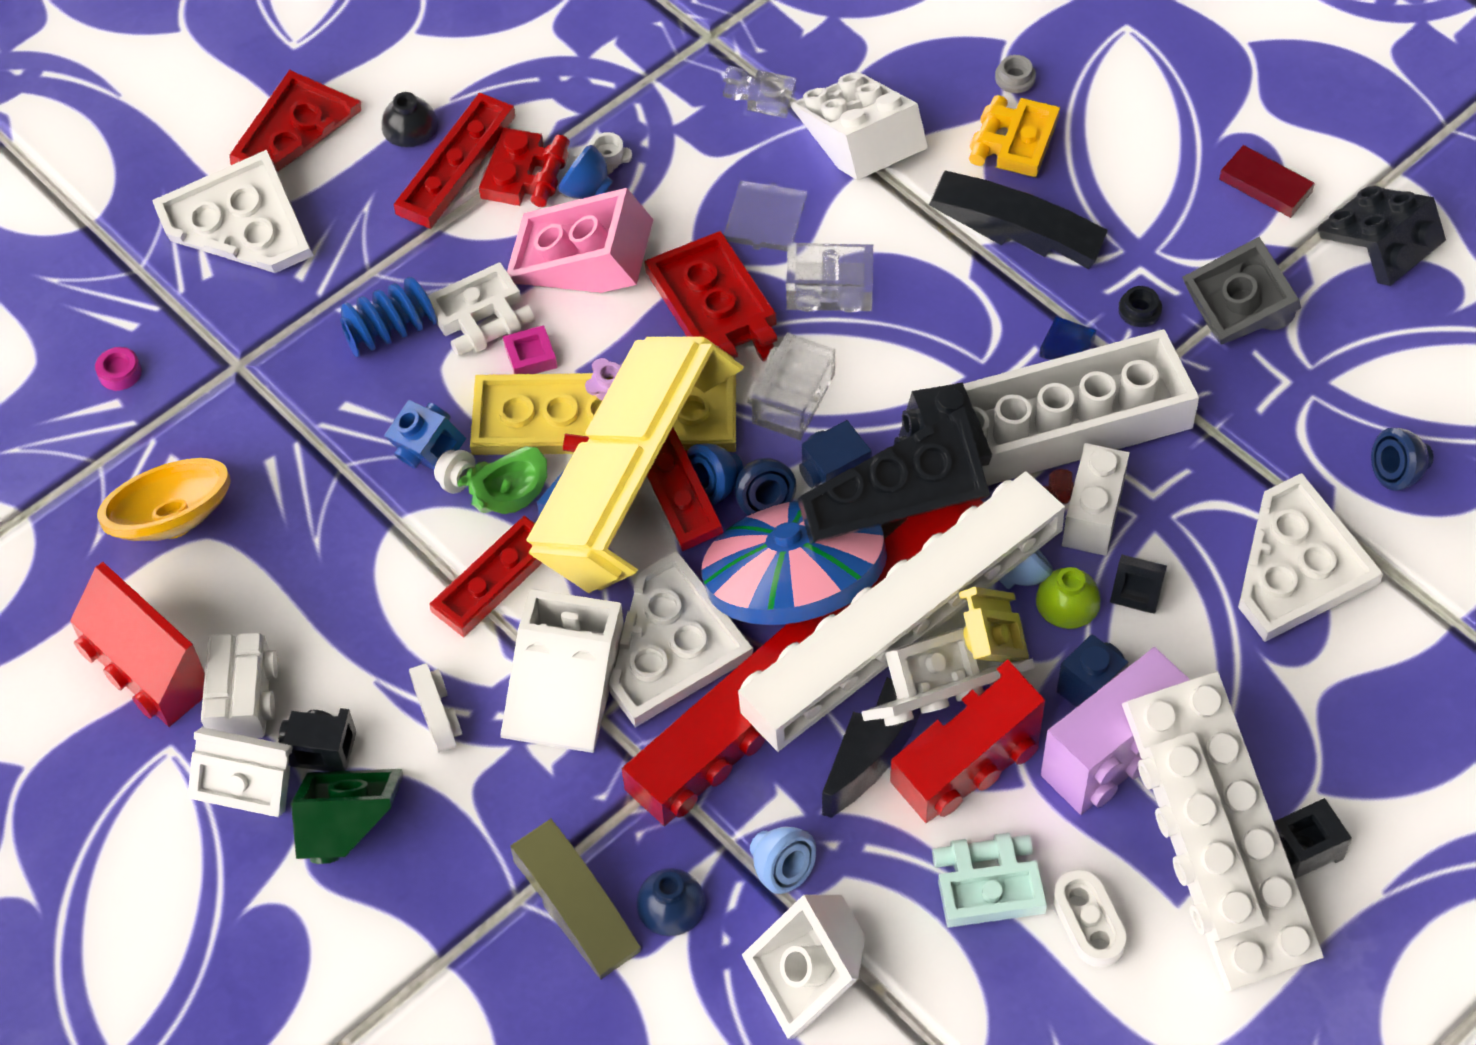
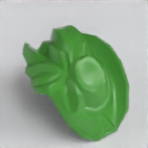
M526 446L505 455L495 462H478L475 467L469 468L466 475L459 479L458 487H469V493L473 495L471 505L482 513L492 511L501 514L515 513L528 506L540 494L547 479V459L537 447Z

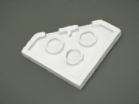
M267 150L152 200L164 231L172 242L273 273H277L314 256Z
M1301 473L1264 491L1238 608L1264 642L1380 584L1383 572Z
M677 550L637 573L634 596L630 611L627 612L619 643L618 658L609 681L610 694L636 728L735 669L753 654V647L731 619L711 603L705 586Z

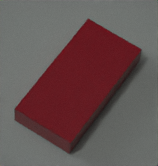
M1245 145L1221 169L1219 180L1289 218L1294 215L1311 195L1315 182Z

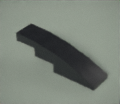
M946 170L942 173L928 204L1000 245L1009 237L1043 257L1052 249L1087 269L1095 263L1108 231L1065 208L1031 194L985 179Z

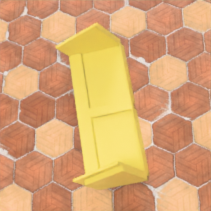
M646 337L645 340L635 341L585 432V435L589 437L588 442L578 444L527 538V542L532 545L529 554L587 593L597 589L601 591L636 574L638 571L636 567L608 549L694 386L705 393L742 371L744 366L704 337Z

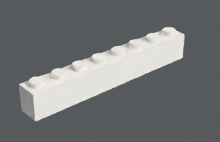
M1027 471L1013 481H1004L995 489L990 499L979 507L972 506L960 516L956 525L944 534L937 533L929 538L924 544L922 551L908 561L901 560L896 563L884 580L873 588L866 587L853 598L850 606L838 615L832 614L824 618L812 635L800 644L795 642L786 647L778 657V661L766 670L756 671L747 677L741 689L738 690L741 714L779 752L887 668L888 663L885 652L923 640L968 605L967 600L960 599V591L973 587L990 588L1062 532L1065 506Z

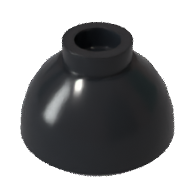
M401 92L395 95L385 108L381 119V129L386 140L401 147H413L427 142L433 137L438 127V120L432 107L425 100L411 92Z

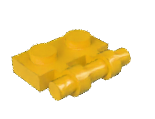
M994 96L991 104L984 108L980 118L982 127L980 131L974 133L970 143L972 152L969 161L976 166H981L985 163L987 156L996 154L998 155L996 168L1037 177L1059 119L1060 107L1020 98L1017 108L1013 109L1007 107L1008 101L1005 97ZM1003 127L1008 128L1006 136L996 134L997 130Z

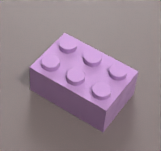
M1154 646L1048 729L1041 776L1080 815L1093 805L1097 808L1105 805L1115 795L1120 783L1129 776L1132 779L1140 776L1138 762L1142 759L1122 704L1126 701L1189 681L1190 679Z

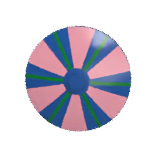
M793 501L760 510L727 528L708 548L702 562L701 571L708 598L725 615L753 624H790L829 614L851 603L853 598L862 589L871 587L881 575L887 560V548L881 526L810 544L798 501Z

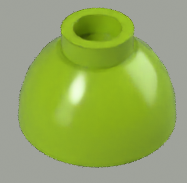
M1074 567L1054 570L1047 579L1040 583L1036 593V606L1041 616L1052 625L1060 628L1073 629L1087 625L1097 616L1101 605L1100 591L1094 579L1086 572Z

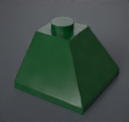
M403 769L307 772L291 802L296 859L310 858L312 863L328 864L339 860L340 857H345L391 808L403 779Z

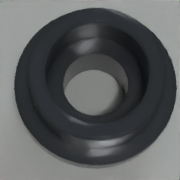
M1135 286L1130 288L1121 297L1118 311L1120 317L1126 323L1135 327H1147L1159 320L1162 313V303L1153 289L1146 286Z

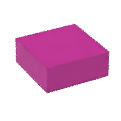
M544 325L503 336L504 347L514 374H538L557 368L556 357Z

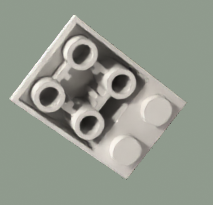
M853 72L845 74L839 78L838 83L826 88L809 90L803 95L804 98L791 103L793 111L837 168L856 180L928 148L918 103L862 73Z
M529 589L517 633L501 738L594 753L610 692V677L613 668H615L620 650L619 643L624 627L621 603Z

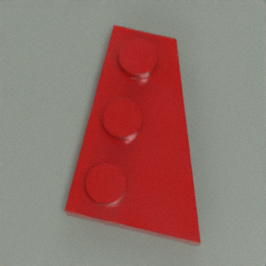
M289 70L229 154L230 165L267 150L278 173L361 112V101Z

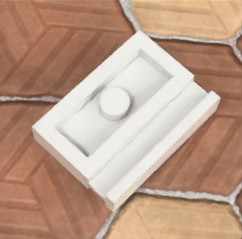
M204 727L194 732L196 745L195 751L192 753L187 798L279 817L285 812L290 773L288 761L289 754L292 753V745Z

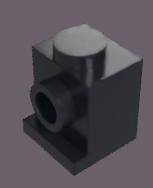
M340 708L338 716H333L322 710H310L307 713L291 711L289 720L284 719L281 723L278 742L292 745V753L289 754L288 761L290 767L329 772L347 771L357 731L349 709Z
M1325 798L1274 821L1295 879L1332 861L1336 864L1344 860L1352 837ZM1301 845H1304L1308 848L1304 850Z

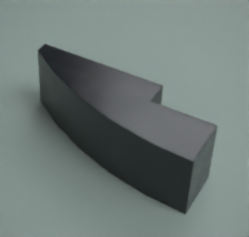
M886 678L876 706L897 700L892 678ZM920 708L912 710L914 719L891 726H885L884 718L864 721L861 713L853 711L822 792V815L832 818L855 802L879 780L890 767L891 759L902 750L911 736L921 714Z

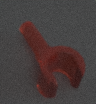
M1066 469L1052 471L1049 474V485L1043 486L1062 504H1067L1070 501L1074 487L1072 472Z

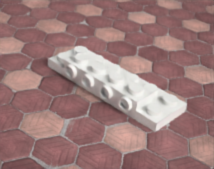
M1218 671L1124 702L1122 706L1142 759L1138 762L1141 779L1146 788L1153 789L1159 805V808L1155 811L1158 826L1165 837L1171 838L1177 855L1173 857L1175 873L1183 886L1188 885L1194 905L1190 907L1192 920L1198 932L1206 935L1225 990H1234L1324 958Z

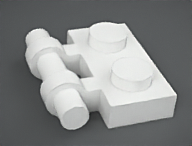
M500 262L428 295L435 311L437 325L443 334L448 336L460 329L464 334L450 341L457 356L471 350L477 353L487 348L488 342L505 334L510 335L521 332L522 326L535 321L533 312L528 305L516 311H513L510 307L521 302L520 290ZM496 314L497 320L479 328L476 322Z

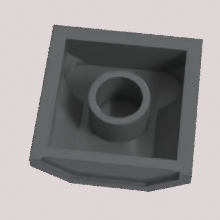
M1260 237L1182 277L1197 309L1221 345L1261 328L1267 330L1281 329L1287 326L1294 319L1296 311L1301 309L1299 298Z

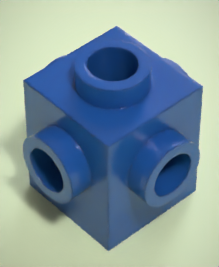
M411 400L407 401L384 435L397 448L394 455L399 460L414 469L419 464H422L432 470H435V465L443 453L448 450H459L467 439L449 421L451 416L443 409L430 402L426 407H423Z

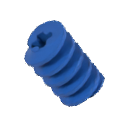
M408 277L404 280V290L396 283L390 284L388 286V297L379 289L372 293V303L364 296L359 297L356 302L357 310L348 302L341 305V326L348 345L356 357L360 356L359 343L364 342L371 351L376 350L375 336L379 335L387 345L391 344L392 329H395L402 338L407 337L406 324L409 322L418 332L423 330L422 317L427 316L433 325L437 324L435 311L427 293L413 277Z

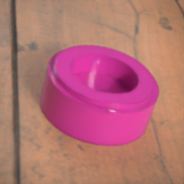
M114 347L106 350L98 357L95 363V371L100 383L105 388L115 391L133 386L139 380L142 372L137 355L131 349L125 347Z

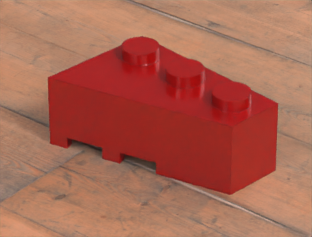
M1008 659L996 669L1001 675L1000 678L981 695H978L972 689L961 699L967 707L945 725L936 720L891 759L890 783L925 823L938 815L945 817L951 814L961 805L965 796L977 788L980 791L989 788L998 780L1003 770L1013 763L1017 765L1025 763L1037 752L1045 699Z

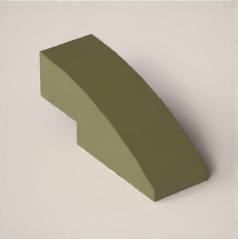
M551 818L510 845L515 865L540 895L544 908L600 980L641 952V947L599 882Z

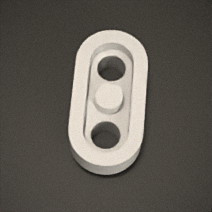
M427 663L408 669L437 752L440 753L456 747L454 737L462 735V731L454 708L444 710L440 698L448 696L439 669L430 672Z
M1072 870L1063 874L1056 883L1053 903L1078 956L1085 963L1094 967L1113 965L1123 955L1127 936L1125 928L1102 882L1097 876L1085 870ZM1080 896L1087 903L1077 906L1070 901V898ZM1102 939L1108 944V947L1097 949L1091 944V941Z

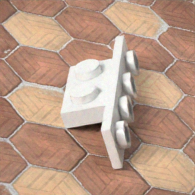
M964 628L952 630L885 652L897 700L862 711L863 720L884 718L885 726L896 725L914 719L912 710L920 708L921 713L944 709L950 706L949 697L956 696L957 701H962L961 699L972 689L978 695H981L984 692V685L990 683L991 686L1000 678L1001 675L996 669L1001 664L979 671L973 653L966 646L963 635ZM1033 658L1011 662L1020 673L1035 668Z

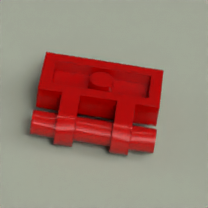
M503 127L479 186L480 198L520 206L524 194L532 195L531 202L535 206L545 207L549 197H552L557 190L559 170L563 169L568 161L569 153L567 149L570 144L569 139L564 135H556L552 144L545 148L543 147L542 134ZM535 166L543 167L541 172L532 175Z

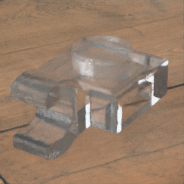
M727 67L723 82L726 83L723 91L725 98L748 101L747 110L787 118L796 90L795 77L757 70L754 79L738 67Z

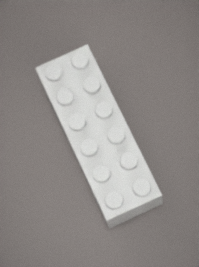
M1165 329L963 384L993 454L990 464L982 466L987 485L1017 478L1025 471L1031 474L1081 460L1085 443L1118 450L1193 429L1199 396Z

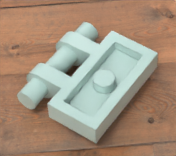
M1010 833L995 834L994 840L967 843L966 839L951 841L950 846L932 848L935 868L954 866L956 872L939 874L938 878L947 928L1046 913L1047 904L1037 860L1017 863L1016 856L1033 854L1030 835L1011 837ZM995 859L999 863V866L973 869L972 866L974 862Z

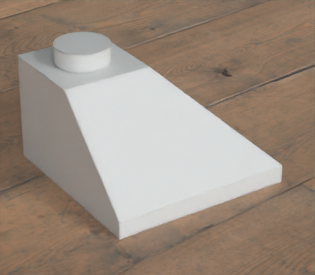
M803 895L742 954L788 1039L797 1037L859 979L865 934L842 895Z

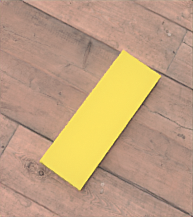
M593 373L475 375L470 438L471 454L507 455L526 446L537 447L542 454H574V452L563 451L565 433L586 436L585 432L602 402L596 395H590L585 388L586 381L591 379ZM736 374L705 393L694 386L673 425L685 450L688 451L690 447L696 444L709 443L716 444L728 452H736Z

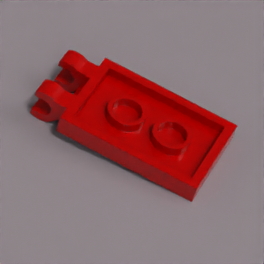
M721 231L644 260L645 271L687 337L707 338L734 359L739 357L735 347L749 341L753 342L755 350L763 362L779 356V352L773 344L778 341L772 329L773 326L777 325L776 313Z

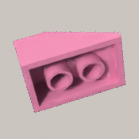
M628 188L524 213L507 273L515 284L598 293L637 285L653 218Z

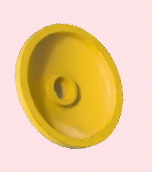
M209 458L185 459L155 467L131 478L111 492L98 509V521L105 533L123 540L159 541L181 537L203 522L223 501L230 486V475L223 463Z

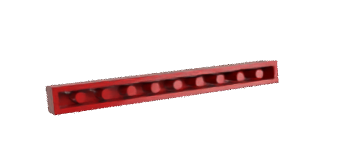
M979 499L908 518L885 538L887 548L886 564L881 575L871 588L884 580L896 563L901 560H910L922 551L924 544L929 538L937 533L944 534L957 524L958 519L967 509L972 506L979 507L984 502ZM851 603L834 612L811 620L786 624L622 767L625 791L663 826H666L676 816L678 818L685 816L694 807L700 794L711 785L716 787L729 776L732 766L745 754L751 756L756 753L766 740L740 712L738 690L741 689L746 678L756 671L766 670L778 661V657L786 647L795 642L800 644L814 633L816 627L824 618L832 614L838 615L850 606Z

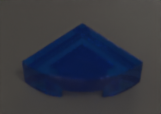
M1056 316L1040 347L1039 357L1053 360L1086 351L1093 344L1097 330Z

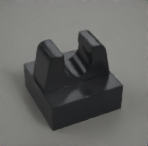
M1121 555L1110 603L1155 614L1167 565Z

